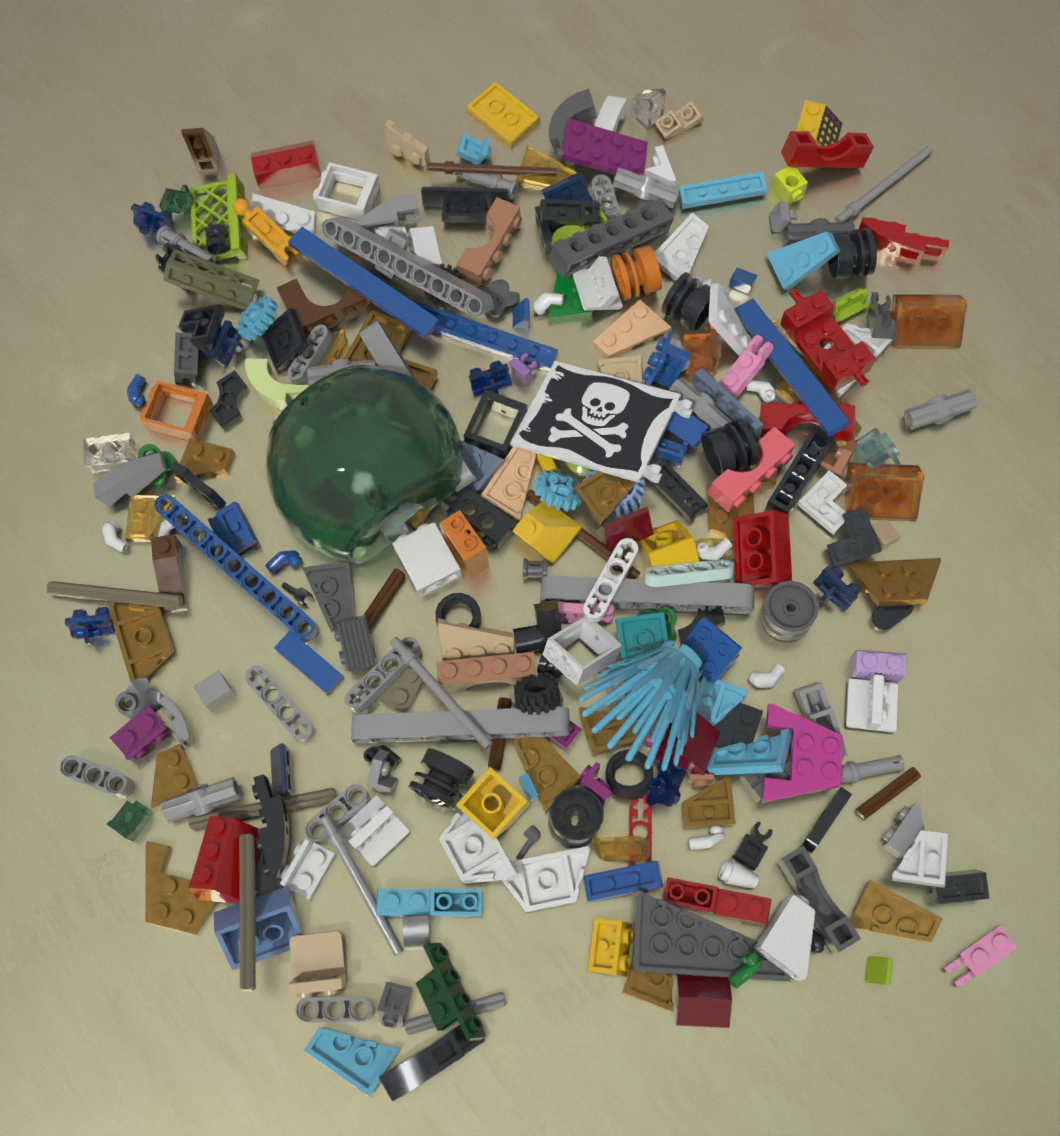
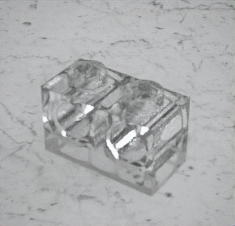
M116 432L108 436L95 435L89 439H83L84 465L91 473L111 471L137 459L136 443L129 432ZM121 447H125L122 451L118 452ZM102 450L100 454L95 455L98 451Z

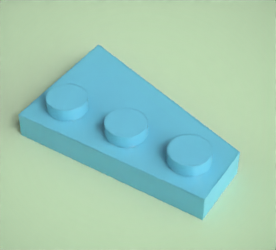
M826 231L766 254L783 289L789 291L838 254L840 249L832 233Z
M789 728L781 730V735L768 738L767 735L760 736L757 742L745 745L739 742L715 749L707 768L709 773L714 775L783 772L792 736Z
M319 1027L304 1049L305 1053L369 1098L380 1082L378 1077L386 1073L400 1049L395 1047H388Z

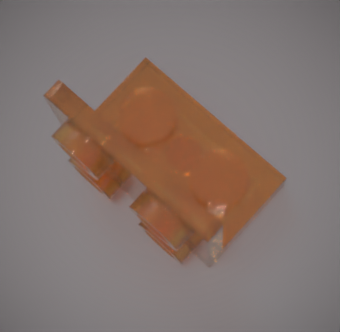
M709 320L706 333L683 335V347L685 351L690 353L689 361L691 362L689 368L685 370L686 379H693L694 373L700 368L714 376L715 369L719 368V358H721V345L717 344L719 333L709 323Z

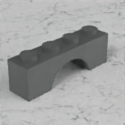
M804 845L777 861L795 893L806 898L810 902L809 906L815 910L814 924L833 954L839 953L861 940L847 915L836 906L827 893L819 877L818 868Z

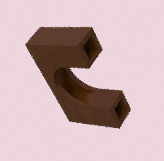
M353 252L346 256L366 269L356 253ZM297 278L276 287L286 310L288 308L295 309L306 338L317 325L333 328L344 320L353 319L358 314L377 307L350 287L347 288L346 294L340 301L328 306L316 305L309 301Z

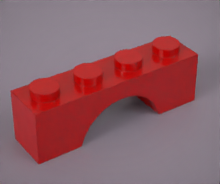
M790 131L781 154L788 167L863 168L874 146L866 133L847 132L839 141L831 145L817 146L810 132Z
M761 403L759 420L764 425L760 438L764 437L774 427L786 436L789 430L799 424L812 423L820 426L803 403ZM840 403L837 406L849 420V426L831 436L835 438L834 441H854L856 406Z

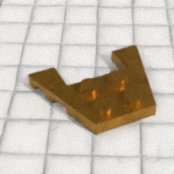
M776 474L769 480L765 478L761 482L763 483L762 486L776 485ZM708 484L706 486L709 532L734 539L733 517L755 514L753 494L750 492L746 496V501L739 508L734 507L727 512L708 495L711 484Z
M147 841L145 922L197 935L216 907L217 902L198 900L189 889L190 879L163 873L171 847Z

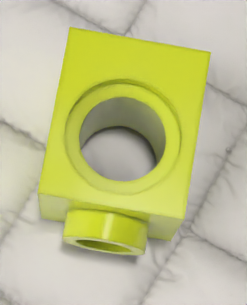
M786 167L775 173L772 187L781 199L789 204L803 198L808 182L796 167Z

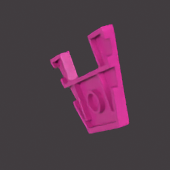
M769 703L767 705L766 728L782 730L789 728L792 731L789 780L764 778L762 802L766 803L772 800L840 787L843 735Z

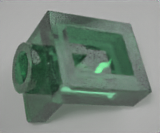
M183 184L180 191L166 188L159 204L161 211L186 215L188 208L193 203V195L190 193L188 185Z

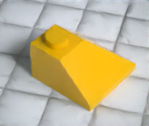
M543 501L525 514L513 529V532L554 564L582 527L561 510H556L554 505L549 507Z

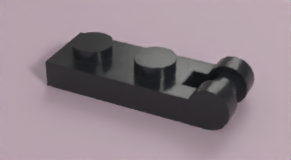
M541 199L540 218L543 224L588 225L590 227L594 224H601V217L598 216L600 211V203L598 201ZM585 211L590 212V215H585Z
M663 459L657 464L662 468L660 471L662 477L659 483H651L682 513L687 521L691 522L696 518V514L699 511L703 512L708 507V504ZM689 499L694 503L691 507L686 504Z

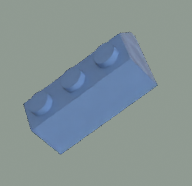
M288 886L255 898L257 962L290 950V938L294 935L304 934L298 910ZM236 904L214 912V933L232 970L240 968V904Z

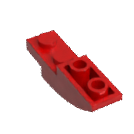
M862 217L858 228L859 231L862 228L871 229L876 247L880 250L916 263H920L923 256L943 260L949 247L950 240L923 236L918 233H906V225L895 221L888 222L877 220L873 217Z
M667 877L663 901L679 908L740 922L746 921L768 925L771 898Z

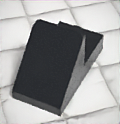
M536 206L535 220L544 255H549L552 250L551 243L554 233L559 228L565 226V224L541 223L540 206Z

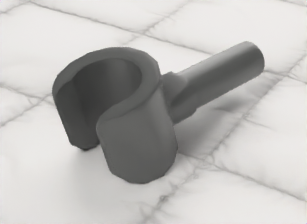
M283 582L281 585L282 588L294 595L296 601L304 606L308 605L304 602V598L308 595L313 597L310 592L302 587L297 589L286 582Z
M531 825L523 833L528 840L516 856L519 860L523 859L532 844L541 837L540 831L534 825Z

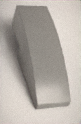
M416 194L402 196L377 206L354 223L374 233V230H377L379 227H400L399 224L420 221Z
M157 453L127 462L103 475L93 483L95 498L110 507L125 493L134 497L166 470L163 455Z
M815 682L794 689L805 719L841 735L833 707L829 706L822 683ZM844 741L842 746V757L848 755Z

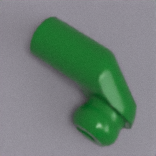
M755 952L747 953L743 959L746 964L728 978L736 989L747 982L760 969L762 961Z

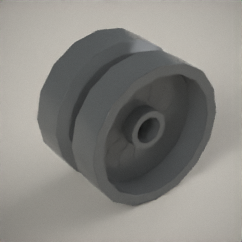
M780 582L771 588L762 604L760 613L762 626L768 634L778 640L793 641L800 639L807 634L818 616L819 605L817 597L809 587L801 582Z

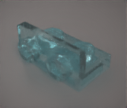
M877 428L872 429L853 441L858 444L856 450L870 470L883 464L888 458H891L896 466L901 464L897 458L900 455L898 449L891 442L886 433L881 434Z

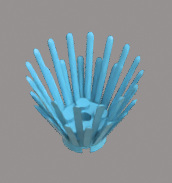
M672 640L665 641L659 648L606 666L611 669L599 674L603 678L585 686L583 689L589 690L599 684L601 685L579 698V701L583 702L634 675L582 713L583 717H587L604 704L610 705L629 690L632 691L592 728V733L596 734L615 716L617 720H622L641 701L607 743V748L613 749L641 715L632 729L634 734H639L625 757L627 762L632 761L664 706L650 738V742L653 745L646 759L645 769L651 767L669 722H673L661 766L663 771L668 767L676 735L678 742L674 765L677 766L679 757L683 753V747L687 742L690 717V736L694 737L698 679L703 673V670L699 671L702 662L698 655L687 645L682 644L680 648L672 646L675 643Z

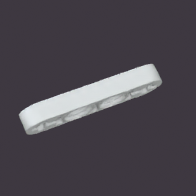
M626 538L619 541L585 601L583 614L589 622L601 621L637 558L638 545L634 540ZM631 547V552L627 553L625 561L621 559L623 549ZM613 565H619L622 567L623 572L620 575H613L609 569ZM602 585H609L612 588V592L609 595H602L598 589ZM598 599L601 601L598 606L600 613L595 612L592 615L589 608H594Z

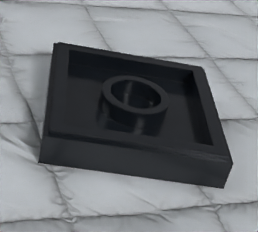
M288 308L262 335L277 371L285 369L310 346L297 313L292 308Z

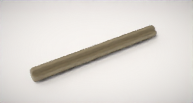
M56 581L47 584V593L49 595L168 608H179L183 604V597L177 594Z
M327 788L287 796L284 799L287 811L330 803L337 797L335 788ZM260 802L212 811L200 816L192 815L188 818L189 827L192 830L206 828L209 816L231 817L240 821L260 817L259 809H262Z
M243 834L239 838L240 989L248 992L256 988L255 837L252 834Z

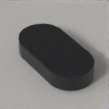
M914 605L879 606L871 614L870 624L878 632H887L912 613Z

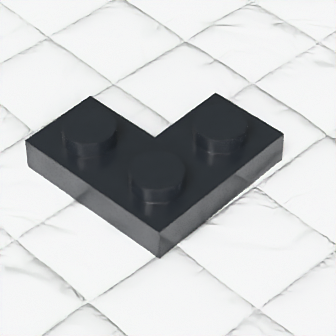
M863 507L842 514L849 538L827 545L834 567L880 553L881 550L866 508Z

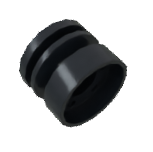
M862 228L860 231L855 229L851 231L850 237L846 231L832 232L840 252L827 261L831 278L833 280L846 279L851 277L852 271L856 277H860L863 274L865 276L874 274L877 251L871 229Z
M684 272L669 289L662 304L661 312L666 316L670 315L672 320H677L682 316L681 325L694 333L702 327L709 317L710 286L705 284L699 288L700 280L693 278L690 273Z
M738 418L733 420L732 423L724 424L723 431L720 428H714L701 435L704 455L717 477L727 469L736 472V465L740 469H745L748 465H755L759 461L755 439L749 427L742 419Z
M427 748L420 764L428 770V773L415 772L414 777L423 783L411 781L408 788L415 792L419 798L436 807L455 811L457 803L449 797L462 798L463 795L454 787L455 785L467 787L474 774V770L448 754L436 749Z
M571 787L560 792L555 797L548 815V827L551 836L559 844L567 848H581L589 845L596 838L604 818V809L600 799L592 791L583 787ZM573 816L578 817L577 820L579 822L576 825H572L571 819Z

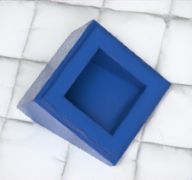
M737 267L731 276L729 287L749 294L757 274Z
M524 298L513 309L512 327L514 329H528L530 327V302L528 298Z

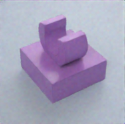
M525 353L521 356L520 361L514 356L508 363L511 371L528 385L533 379L531 372L536 370L537 363L533 361L532 364L526 365L525 362L529 359V356Z

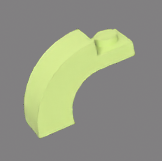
M245 358L247 377L255 393L266 404L277 409L289 411L290 403L297 405L313 403V393L309 385L279 383L271 377L272 368L268 359Z

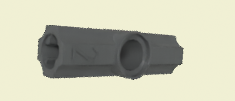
M818 218L810 223L787 224L786 242L787 244H793L826 231L830 233L846 231L850 237L851 231L855 230V224L853 222L829 223L825 218Z

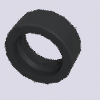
M452 593L445 596L438 603L435 611L437 626L438 618L445 619V612L450 606L464 604L471 609L473 616L468 627L479 629L482 622L480 607L470 595Z
M626 749L611 756L607 762L605 771L606 781L610 786V791L615 796L625 800H635L646 795L653 786V766L651 765L649 769H645L644 765L647 756L640 751L636 752L632 761L627 762L625 757L630 749ZM636 764L644 770L645 774L641 782L628 786L616 781L615 771L622 765Z

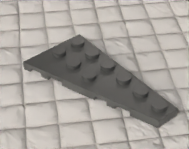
M635 890L632 971L730 977L746 964L743 961L744 956L749 952H755L757 957L761 958L762 965L750 979L790 981V976L753 949L758 941L692 912L673 906L661 899L647 895L642 891Z

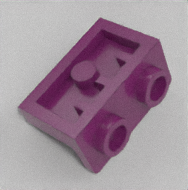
M148 705L109 738L125 755L127 760L132 757L137 760L148 751L145 748L148 743L153 741L156 744L167 735L164 730L168 726L153 708Z
M595 762L592 767L588 765L583 770L579 783L580 787L592 791L600 799L604 809L609 803L612 791L609 790L610 786L601 778L595 779L600 769V764Z

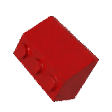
M314 140L253 152L251 154L253 172L259 190L321 178Z
M770 510L733 517L736 583L750 584L754 588H772L780 582L792 581L789 514Z
M209 816L189 889L198 900L240 904L239 838L243 834H252L255 837L256 872L261 853L256 843V837L259 836L257 831L259 828L236 818Z

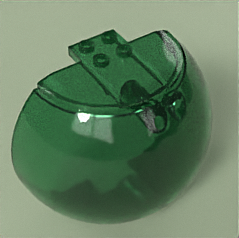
M362 364L345 367L326 375L303 390L285 407L277 417L269 433L266 452V476L269 491L278 513L301 541L317 552L339 561L361 564L372 559L394 541L388 536L422 507L431 511L452 494L461 481L459 475H461L462 448L460 437L450 412L428 387L413 377L393 369Z

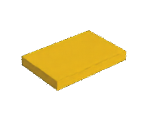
M496 81L466 106V111L510 147L540 122V116Z

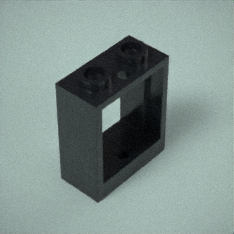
M485 389L463 435L464 441L505 459L513 448L510 442L528 411L527 404ZM486 408L515 418L503 444L474 434Z

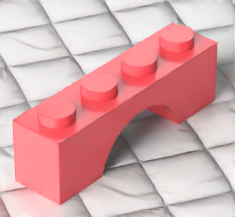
M776 427L772 428L757 444L759 454L758 467L749 472H735L727 469L712 482L708 495L727 512L734 507L739 508L746 501V496L750 492L754 494L763 484L761 482L765 478L771 479L778 471V466L781 464L785 466L792 459L793 454L791 453L795 444Z

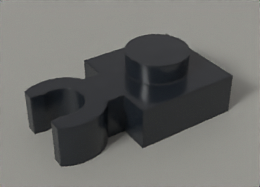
M759 821L751 829L752 836L746 833L732 856L752 870H756L768 849V846L763 844V842L767 841L773 832L772 829H769L765 835H762L758 830L761 825Z

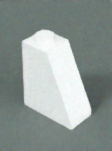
M793 894L785 897L753 949L793 979L800 981L805 980L808 973L815 910L809 906L810 902L806 898Z

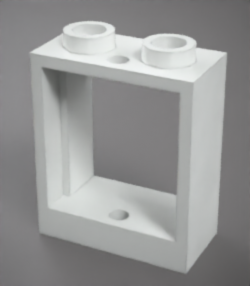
M329 162L326 170H323L321 174V183L315 189L313 195L318 210L358 220L372 209L380 189L378 175ZM335 181L363 187L356 205L329 198Z
M583 617L548 638L542 655L578 686L606 668V666L614 663L622 644L597 622H589ZM578 639L582 640L598 655V657L584 666L564 649Z

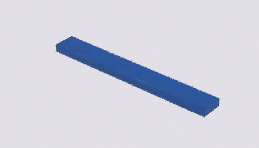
M301 227L288 241L289 246L424 339L440 324L438 318L304 227Z
M751 299L734 308L739 320L753 338L756 335L763 337L764 342L760 348L768 341L773 344V351L768 358L829 437L848 427L849 420L757 302Z
M413 301L439 319L440 324L433 330L434 333L511 359L515 356L519 361L521 356L526 353L529 356V359L525 362L526 364L530 365L533 361H536L537 368L546 371L550 370L557 357L558 349Z

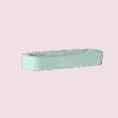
M719 559L648 567L645 569L644 583L651 587H663L730 579L734 575V563L729 560Z

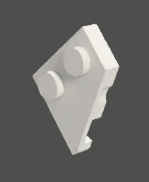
M921 830L897 870L893 872L892 881L944 887L948 833Z

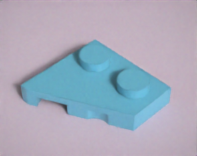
M703 676L697 694L696 712L715 726L747 696L749 691L720 680L713 684Z

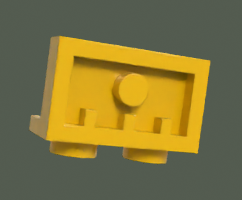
M594 918L588 965L589 972L627 977V971H629L631 966L630 944L633 942L631 923Z

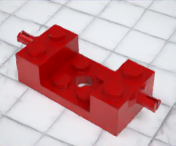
M797 288L792 289L789 295L795 301V305L784 311L780 323L781 327L833 393L854 380H857L862 388L866 386L870 381L864 374L871 370L876 357L863 341L854 345L832 317L835 306L822 289L808 297H803ZM828 342L831 348L823 349L819 343Z

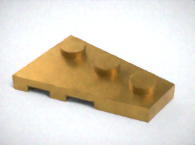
M544 737L514 738L512 740L537 791L539 800L545 812H547L555 797L563 790L573 787L579 782L581 777Z

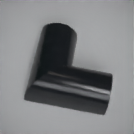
M221 304L185 310L178 328L183 333H193L190 342L196 348L204 351L212 350L225 315V310Z
M558 600L533 604L537 625L513 629L517 654L545 649L548 638L562 630Z

